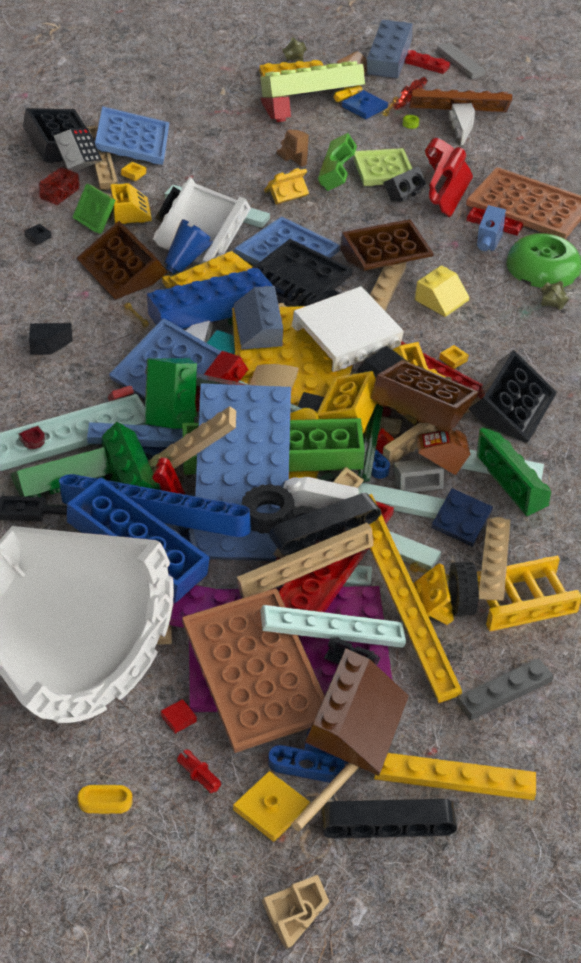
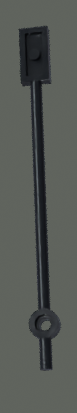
M0 497V520L42 521L44 514L67 515V506L47 505L45 497Z

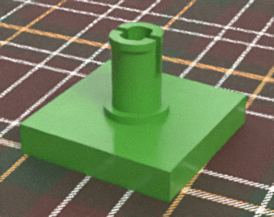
M86 184L72 218L94 232L102 234L108 218L111 217L110 213L113 212L112 208L116 200L94 186Z

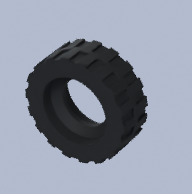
M263 484L253 487L242 498V505L247 506L250 510L251 530L254 532L269 534L275 525L295 517L293 495L286 488H282L279 485ZM266 504L280 507L279 511L271 514H263L257 512L256 509Z
M452 562L448 581L452 613L454 616L475 615L479 601L478 578L473 562Z

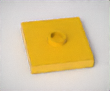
M269 771L233 804V810L275 842L307 808L310 801Z

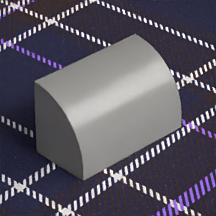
M421 459L394 462V474L398 490L420 492L444 488V468L431 460Z

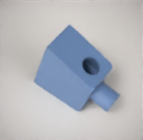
M487 206L478 230L477 246L481 251H494L503 235L506 209ZM490 221H493L495 223L493 227H490L492 223Z

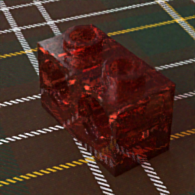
M60 167L39 182L40 199L59 205L79 190V174Z

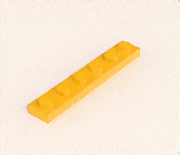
M393 753L387 754L380 775L374 776V780L535 800L536 772Z

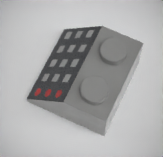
M88 128L70 129L54 136L69 174L102 161Z

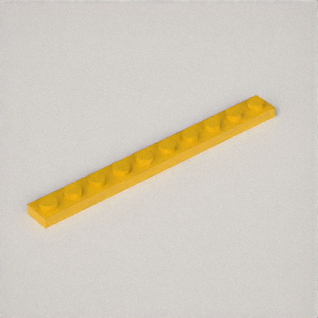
M370 494L369 496H370V497L372 498V500L376 503V501H375L373 495ZM381 514L375 522L369 524L372 528L374 544L369 549L439 704L461 695L462 689Z

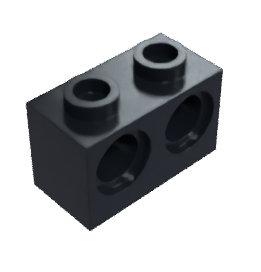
M419 166L383 182L391 202L395 200L402 202L409 198L408 194L415 196L422 192L421 188L427 186Z

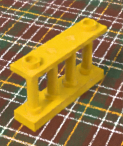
M558 555L507 566L505 591L512 604L500 606L497 600H486L490 607L486 622L489 631L578 612L581 594L579 590L565 591L556 575L560 561ZM477 571L478 588H480L481 571ZM547 577L556 594L544 596L535 579ZM525 581L534 599L522 601L513 583Z

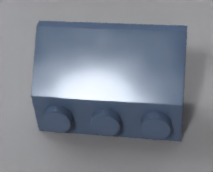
M275 286L254 287L234 303L241 349L282 346L283 324Z

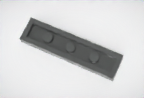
M538 658L458 695L456 703L467 717L473 720L551 683L554 675Z

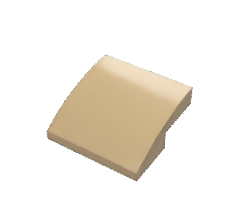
M280 364L258 365L249 385L291 387L292 391L299 368Z

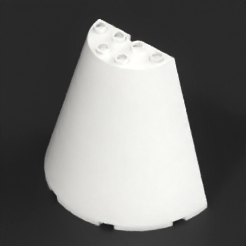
M12 526L0 539V675L20 703L30 712L43 719H51L58 723L83 721L106 711L107 708L105 706L115 698L119 700L124 698L142 679L158 653L155 646L160 635L163 637L166 635L173 607V577L168 575L167 567L170 565V562L160 542L149 539Z

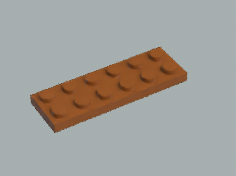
M418 88L412 91L409 109L451 110L452 104L472 103L475 111L507 112L512 102V94L507 92L491 93L490 91L478 93L472 90L458 92V90L442 91L440 89H433L428 91Z

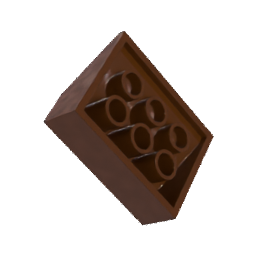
M411 219L342 232L340 251L347 262L362 270L434 256L433 251Z
M120 221L77 257L78 261L115 300L154 285L167 273L160 261Z
M401 360L377 375L371 399L377 401L381 406H389L396 409L400 414L413 416L418 422L434 425L439 431L449 432L459 423L477 397L478 391Z
M345 649L305 743L379 776L409 695L370 659Z

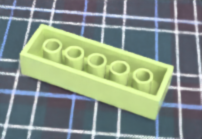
M357 61L297 68L296 70H282L281 74L280 72H267L265 76L260 77L263 97H279L365 84L363 64H357Z

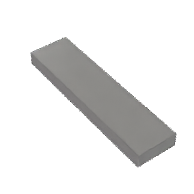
M451 42L437 45V51L471 79L485 75V69Z

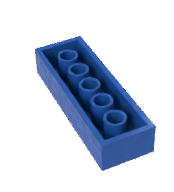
M250 268L239 273L233 272L229 275L212 277L204 281H194L191 284L155 290L154 292L147 293L148 315L155 325L164 318L182 329L206 321L214 322L231 318L234 303L251 289L273 285L258 268Z
M100 477L67 503V522L81 533L149 539L160 542L170 562L167 569L168 575L173 577L174 603L179 601L207 576L209 556Z

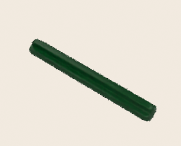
M376 403L367 423L364 439V467L358 470V476L364 480L362 483L369 482L371 478L383 406Z

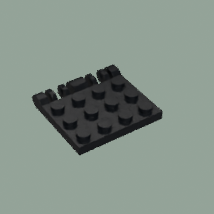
M292 239L287 240L253 267L255 269L258 268L266 278H270L269 281L275 286L277 295L283 298L287 297L289 301H294L299 293L302 294L297 301L299 306H308L323 300L352 275L351 268Z

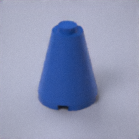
M182 219L179 223L164 261L165 269L173 275L175 273L179 274L213 243L209 235L195 225L188 226L189 221Z

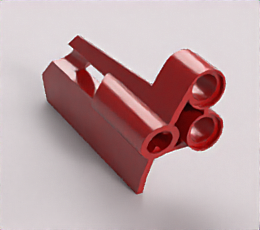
M433 138L425 149L429 164L435 170L429 184V198L433 204H439L442 213L451 217L470 184L473 175L465 162L466 152L460 147L454 148L439 138ZM441 175H444L447 179L437 194L435 186Z

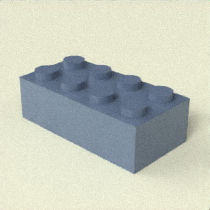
M391 20L381 21L367 57L368 75L399 78L412 42L413 23Z

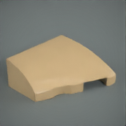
M316 875L292 884L288 889L264 897L262 903L281 942L288 949L293 946L329 903V899L319 876Z

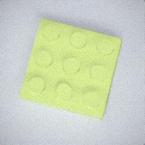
M404 148L355 151L353 156L364 186L384 185L383 182L412 169Z

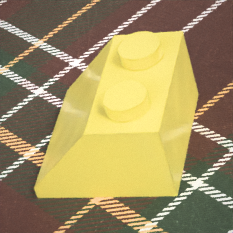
M441 265L417 281L415 300L446 317L469 301V296L457 273Z

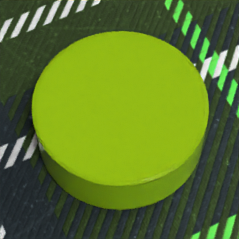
M406 115L403 117L402 125L409 129L417 128L419 126V118L415 115Z

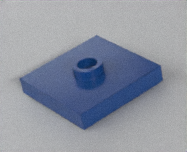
M363 90L342 101V107L364 119H368L387 109L388 102Z

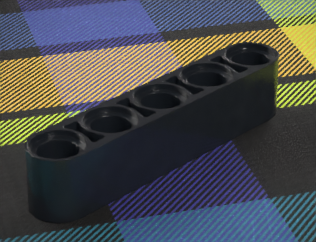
M361 493L279 523L271 529L269 537L283 555H289L362 524H371L380 517L381 509L367 493Z
M449 799L331 801L321 808L323 834L332 839L448 836L455 833L458 829L454 803Z

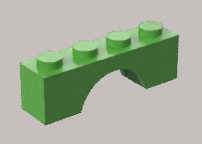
M349 133L330 142L318 176L319 183L327 191L344 184L348 173L342 165L354 156L357 148Z

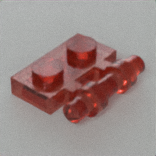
M423 76L419 80L415 79L410 86H405L401 91V97L393 104L394 109L403 108L410 101L412 91L424 88L428 80Z

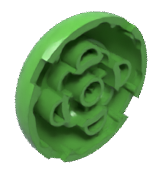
M536 233L524 236L512 245L507 255L506 264L510 273L520 281L524 279L531 282V286L542 288L547 282L555 284L559 281H562L563 287L574 283V279L579 277L581 273V256L578 250L566 239L553 234Z

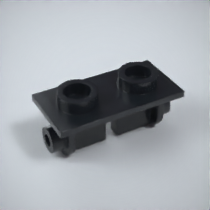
M339 637L330 638L328 643L330 648L324 657L328 661L339 664L345 649H348L370 659L376 666L380 661L378 655H375V651H369L359 646L354 648L351 643L343 641Z

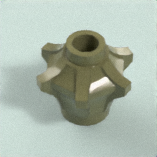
M292 37L286 48L282 50L287 61H303L304 51L307 49L303 41H297Z
M562 281L555 284L547 282L540 290L543 293L542 306L548 305L561 310L570 299L566 296Z

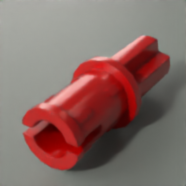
M189 749L183 751L187 757L180 753L177 762L190 773V778L193 781H198L209 793H216L221 786V781L208 769L207 763L201 762Z

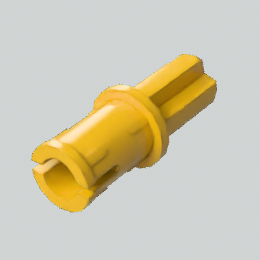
M360 85L345 87L343 90L335 92L333 98L336 102L348 99L359 93L357 91L362 90V87Z

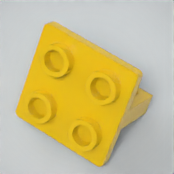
M296 168L285 175L283 172L276 174L274 179L268 182L264 189L265 193L271 191L276 205L307 196L309 191L303 179L307 170Z
M438 563L413 582L428 617L431 616L448 625L454 621L452 604L450 603L451 599L444 565Z

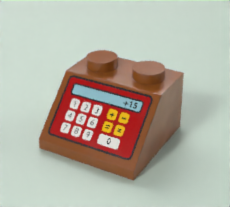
M437 430L418 434L416 437L418 453L454 475L458 473L471 455L467 437L459 430H455V432L453 430L449 432Z

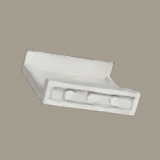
M189 177L187 182L183 184L180 194L173 201L168 214L164 216L161 226L156 230L153 241L158 248L168 252L181 220L189 221L188 226H197L211 237L210 240H213L212 245L193 261V263L200 265L225 254L251 207L245 198L239 196L238 200L195 184L193 179Z
M362 287L294 310L292 327L296 331L304 328L333 360V372L345 369L358 362H363L385 346H389L391 349L400 346L404 333L400 326Z

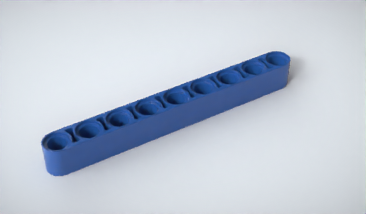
M75 474L62 476L59 479L62 502L67 504L98 479ZM107 481L163 523L234 537H244L251 532L250 510L247 506Z

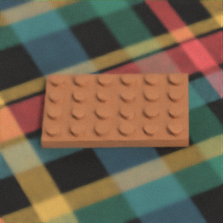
M499 167L494 169L466 202V206L477 207L486 210L488 205L506 209L505 216L523 222V227H529L540 233L553 234L564 239L570 235L581 221V195Z
M277 588L182 617V623L234 753L311 728L324 699L323 691L298 635L262 631L260 612L262 606L268 605L285 608Z

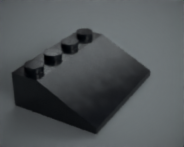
M25 109L23 128L42 160L47 163L63 161L54 139L55 135L70 129L87 128L75 109Z
M513 350L497 362L468 410L483 424L527 443L557 392Z

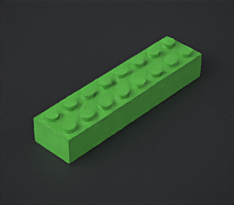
M361 418L290 420L289 472L344 470L345 467L350 470L363 469L365 449ZM182 423L183 437L198 428L199 423ZM197 454L183 463L184 475L196 474Z

